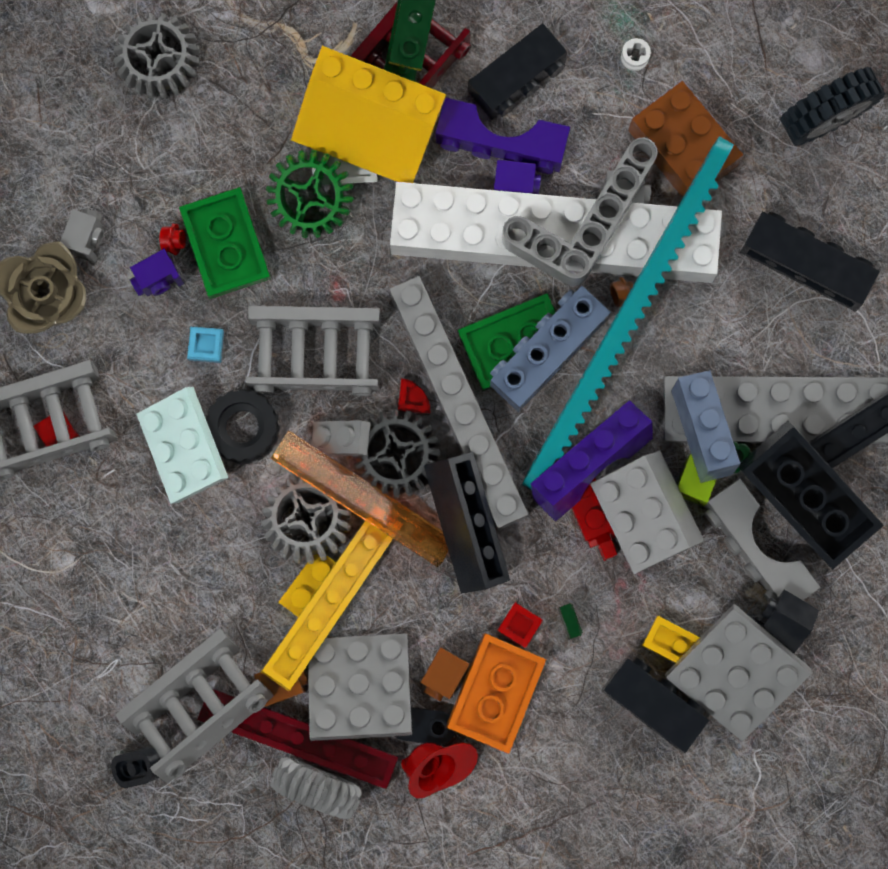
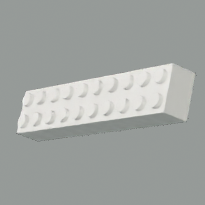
M396 182L390 238L391 255L535 267L504 247L502 243L504 223L513 216H521L571 243L597 199ZM632 203L591 272L638 277L675 213L677 206ZM604 206L599 209L601 215L606 218H612L617 215L616 211L610 206ZM706 209L700 215L695 214L699 222L695 226H688L692 234L688 238H681L685 247L683 249H675L678 259L668 261L672 270L667 273L662 272L661 275L664 279L704 283L713 282L718 272L722 210ZM513 229L508 233L509 237L515 241H521L526 237L525 232L521 229ZM586 234L582 237L583 241L589 246H596L600 243L599 238L594 234ZM542 245L537 249L538 254L545 258L555 254L554 249L548 245ZM571 261L566 265L567 270L583 271V267L579 262Z

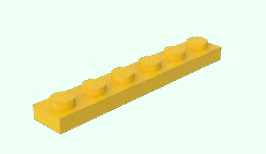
M376 507L371 510L263 667L261 673L287 691L291 690L402 525Z

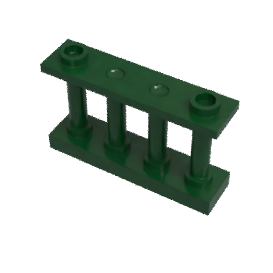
M436 0L397 1L384 70L415 82L417 70H422Z

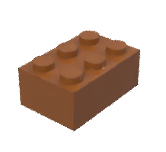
M681 81L633 117L628 130L634 139L645 137L655 143L658 154L654 163L682 198L717 138L720 136L734 144L684 81ZM735 144L715 178L716 182L739 165L743 153Z

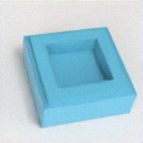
M190 327L187 359L190 361L221 363L224 330Z

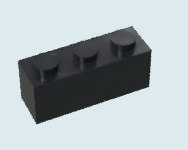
M542 23L468 81V93L491 120L498 115L504 117L514 109L517 100L524 95L526 98L531 96L540 88L541 81L548 76L554 78L565 68L566 65L564 63H566L567 50Z
M637 657L633 661L625 658L601 691L679 751L686 753L710 721L703 716L706 710L690 698L685 702L678 697L676 693L679 689L665 678H662L659 682L649 675L652 669Z

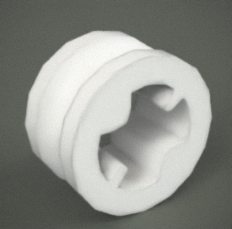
M639 38L627 41L623 46L621 61L624 67L632 71H639L645 68L651 54L650 46L643 39ZM636 48L640 50L639 54L643 53L644 55L640 56L639 61L632 60V55L628 56L627 54H631L632 50Z

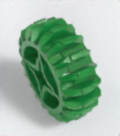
M304 150L298 152L299 162L296 161L292 154L286 156L289 167L279 162L276 164V167L282 174L271 173L269 175V178L276 182L277 186L268 185L266 187L267 192L275 193L276 197L266 200L268 205L277 203L278 209L271 212L272 217H276L279 214L284 216L279 222L280 227H284L288 222H291L290 234L294 235L299 227H302L301 234L303 238L309 236L310 228L313 229V234L316 238L321 237V226H323L328 234L332 233L334 229L330 221L341 226L344 221L338 213L349 215L351 212L348 207L343 206V202L352 203L354 201V197L344 195V191L353 189V184L347 183L343 185L341 181L349 176L348 171L338 175L336 170L341 166V162L336 161L330 167L328 162L331 155L326 153L321 161H318L319 154L317 150L311 151L310 160H307ZM310 167L316 169L306 183L289 179L291 174L299 168ZM324 174L333 183L335 200L331 199V196L327 195L322 189ZM314 184L313 188L316 190L314 193H317V198H313L305 205L307 200L304 198L306 195H303V190L310 188ZM285 188L289 189V192L297 198L296 214L287 204ZM312 206L331 209V212L322 219H304Z

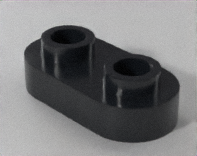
M411 707L412 735L394 737L403 741L443 745L453 738L455 732L445 728L443 734L437 735L432 731V725L435 722H442L446 727L450 717L448 713Z
M143 747L115 756L111 762V771L116 783L122 788H130L159 779L150 769L160 760L159 754L152 747Z

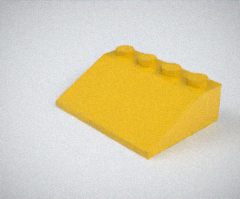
M322 45L305 92L291 141L325 154L328 153L332 157L396 182L414 183L446 99V94Z

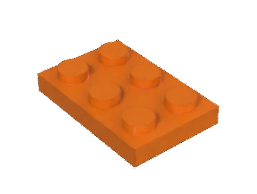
M486 633L483 634L445 728L509 754L547 659Z

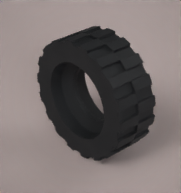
M239 389V391L235 392L232 390L227 392L226 395L218 397L215 404L210 406L208 416L206 415V421L218 452L224 459L240 464V462L250 464L252 461L263 459L264 455L269 454L273 450L272 447L278 440L277 434L280 432L279 419L272 405L263 396L261 397L254 391L248 392L245 389ZM247 411L257 418L258 432L249 442H235L227 433V421L236 412Z

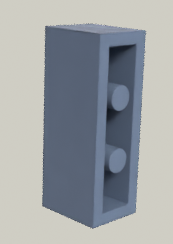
M711 371L679 377L671 391L700 483L733 475L739 467L740 461Z

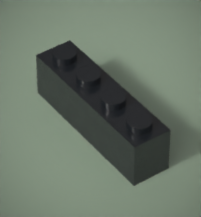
M762 211L740 253L856 312L863 305L880 272L873 268V263L865 258H854L844 253V249L833 242L824 243L814 238L815 234L806 228H795L785 223V218L773 212L767 214Z
M473 452L424 465L461 594L486 590L510 581Z

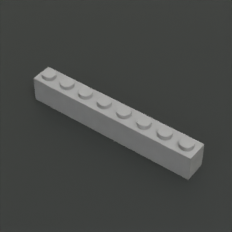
M420 276L390 288L392 301L461 453L473 452L497 532L527 519L529 514Z

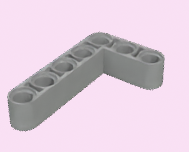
M645 137L637 138L630 143L571 243L524 217L513 216L503 226L502 243L509 252L567 285L578 286L582 284L589 276L651 172L658 154L655 143ZM637 151L645 152L649 160L639 162L634 159L633 153ZM627 179L632 183L633 188L629 190L620 189L616 181ZM604 206H610L616 211L617 215L612 218H606L601 215L599 209ZM513 229H521L525 232L526 237L521 241H515L509 237L508 233ZM586 234H594L599 238L600 243L596 246H589L583 241L582 237ZM542 245H548L554 249L555 254L545 258L538 254L537 249ZM571 261L579 262L583 267V271L579 274H572L567 271L566 265Z

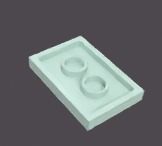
M185 387L136 413L170 504L179 503L228 478L194 387Z

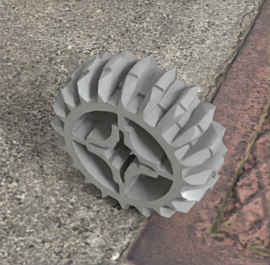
M162 12L158 20H155L153 14L148 13V21L143 22L140 17H136L137 26L133 27L126 24L125 29L128 35L118 34V40L121 45L114 46V51L118 55L114 58V63L116 67H119L117 71L119 77L125 79L124 83L128 88L135 87V92L141 96L147 91L148 97L153 100L156 92H159L161 98L166 99L168 90H172L175 95H178V85L181 84L183 87L188 88L189 82L186 77L196 78L197 73L192 67L200 66V60L196 57V55L200 54V48L195 44L197 41L195 34L189 33L190 29L187 24L179 25L180 22L177 17L173 16L168 21L166 14ZM166 37L176 40L181 45L182 52H175L174 48L167 47ZM133 59L140 60L141 64L147 65L148 76L134 69ZM173 68L170 72L163 75L167 69Z
M301 475L299 477V484L294 485L292 479L288 478L286 481L288 488L284 490L281 486H276L275 490L278 497L268 496L267 498L268 503L272 507H264L262 509L263 515L267 518L261 521L263 529L268 530L264 536L267 541H273L271 547L274 552L282 549L281 555L284 559H288L293 554L294 562L299 564L302 561V557L306 556L308 563L313 564V555L319 554L320 559L325 561L327 559L325 550L329 549L332 553H336L338 549L334 542L345 543L346 537L341 532H348L351 529L350 524L346 522V520L351 518L350 510L345 509L348 506V501L346 498H340L342 493L338 487L331 490V482L329 480H325L319 486L318 476L314 475L310 483H307L305 476ZM303 498H317L326 504L322 505L320 502L311 505L306 503ZM291 503H294V512L285 518V522L281 523L284 511ZM301 508L304 510L305 514L308 515V517L312 520L310 522L313 529L312 531H310L308 525L305 524V522L301 519L303 517L300 510ZM333 515L329 529L320 537L318 534L320 525L328 521L327 517ZM304 534L310 541H294L288 538L287 535Z
M281 758L272 773L273 778L270 785L273 790L288 797L290 800L333 817L335 816L340 819L351 818L361 801L362 790L356 784L294 758Z

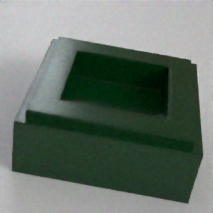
M569 603L559 607L558 611L568 639L581 636L583 632L573 604Z

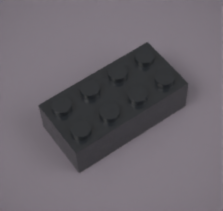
M789 421L740 462L739 468L832 570L884 526Z

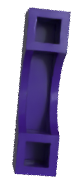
M446 98L435 135L436 144H441V148L458 152L459 149L472 152L473 156L481 159L496 157L506 161L536 164V171L552 174L553 171L560 173L570 127L538 120L529 131L522 135L503 137L492 133L482 124L478 116L476 104Z
M629 400L530 483L533 500L556 522L581 500L588 485L604 468L618 459H630L653 439L652 421Z

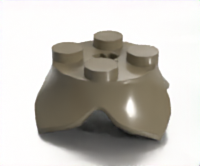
M62 242L45 243L37 248L35 254L30 258L12 256L0 261V295L8 302L7 321L16 332L23 334L43 332L52 326L73 320L84 309L86 289L78 279L77 265L73 255ZM47 285H50L48 287L50 290L48 295L40 298L41 295L37 293L38 289H45Z

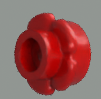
M172 223V226H163L159 235L161 250L165 249L166 252L178 255L180 249L185 248L186 235L184 230H180L178 224Z

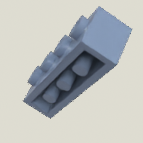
M583 286L576 292L570 289L558 302L561 306L560 309L553 316L548 312L535 326L538 331L533 337L529 339L525 336L513 349L516 354L508 362L504 359L500 361L490 374L493 378L490 380V386L517 412H520L609 319L611 312Z

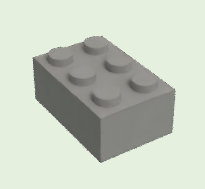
M661 451L644 455L591 483V487L633 574L646 570L704 542Z

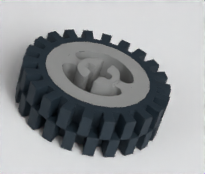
M871 67L860 68L855 72L847 73L843 78L839 77L833 80L829 85L825 84L817 92L813 91L808 94L807 98L799 100L796 103L797 105L791 106L787 112L783 113L780 121L793 145H803L814 141L818 137L821 138L828 132L837 130L839 126L846 125L851 119L861 116L862 112L870 110L873 105L879 103L886 93Z

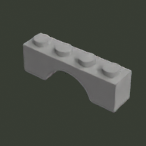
M741 479L709 500L705 505L707 511L704 512L707 520L715 529L720 527L727 536L724 542L735 556L741 555L747 564L744 566V569L748 576L755 583L760 581L767 591L764 593L767 602L770 598L776 600L784 589L804 600L821 588L801 560L794 562L775 561L767 557L758 548L753 538L752 523L760 505Z

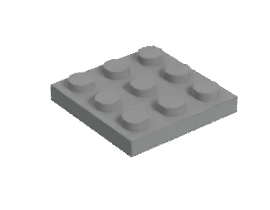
M733 604L666 672V678L743 742L812 674V671L806 663Z
M407 633L325 638L308 663L310 740L412 735Z

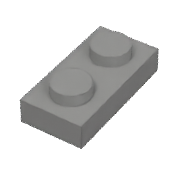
M362 420L313 422L310 454L317 456L367 455L370 422Z

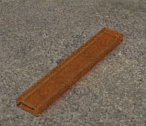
M289 430L287 431L270 459L434 566L439 567L443 563L448 553V548L441 529L386 493H382L375 486H371L372 484Z

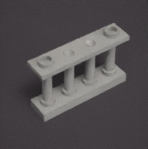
M249 306L248 319L259 330L258 377H246V384L249 389H254V392L258 394H273L274 389L352 391V395L371 396L372 391H379L378 379H369L370 332L373 331V327L381 328L380 308ZM276 326H289V330H292L290 378L271 377L272 332L276 330ZM308 326H321V330L325 331L323 378H304L305 331L308 330ZM341 327H354V331H357L356 379L336 378L337 333L341 331Z
M91 360L0 387V410L8 407L14 409L26 451L25 454L7 459L0 434V480L15 476V471L89 448L91 451L105 449L110 446L109 442L118 440L116 433L110 428H101L90 386L93 385L92 381L99 380L100 376L97 366ZM70 388L78 392L89 434L70 439L59 400L61 391ZM42 397L43 400H46L57 444L39 449L27 406L30 404L29 401Z
M221 628L115 714L119 722L135 735L141 731L143 732L152 748L160 757V760L150 769L166 783L182 776L187 767L250 715L260 711L267 701L274 696L258 679L250 684L232 659V656L240 650L239 647ZM220 666L240 692L238 696L225 706L206 681V678ZM193 688L196 689L213 713V716L199 728H197L179 702ZM166 710L170 711L187 736L172 750L153 724L154 720Z

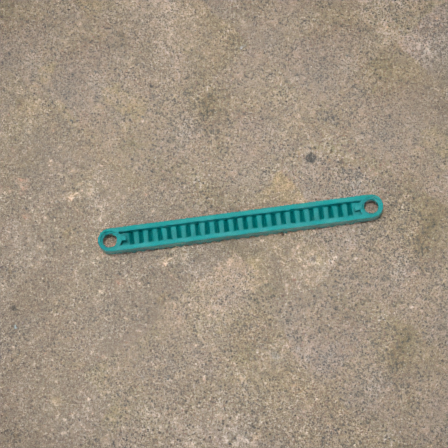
M719 136L713 144L521 485L532 490L530 483L551 467L556 458H561L565 455L562 450L563 447H571L572 443L568 437L569 435H578L579 432L575 427L576 423H585V419L581 414L583 412H591L592 408L588 404L589 400H598L599 397L595 390L596 388L604 389L605 385L601 380L602 377H611L612 373L608 369L609 365H618L619 363L615 358V354H624L625 350L621 345L622 342H631L632 338L628 334L629 330H637L639 328L635 323V319H644L645 315L641 310L642 307H650L652 305L648 296L658 294L655 284H663L665 279L661 275L662 272L667 273L672 270L668 261L677 260L678 255L675 249H683L685 247L681 238L691 236L692 232L688 226L697 225L699 221L695 214L700 215L706 210L701 203L711 201L712 197L708 191L718 189L719 185L715 178L734 146L733 143Z

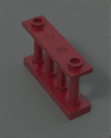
M397 2L350 57L384 69L385 61L381 58V52L389 45ZM432 19L429 33L446 45L448 49L438 61H435L425 53L422 67L428 72L419 84L433 88L456 59L461 61L471 49V31L466 27L456 38Z

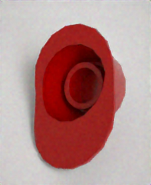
M428 742L419 745L407 758L401 761V767L409 779V793L415 798L423 799L463 781L475 768L478 753L471 744L463 742L447 747Z

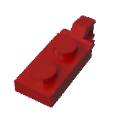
M590 483L584 491L581 500L571 510L584 541L588 542L590 548L598 546L603 561H606L618 555L612 539L616 538Z

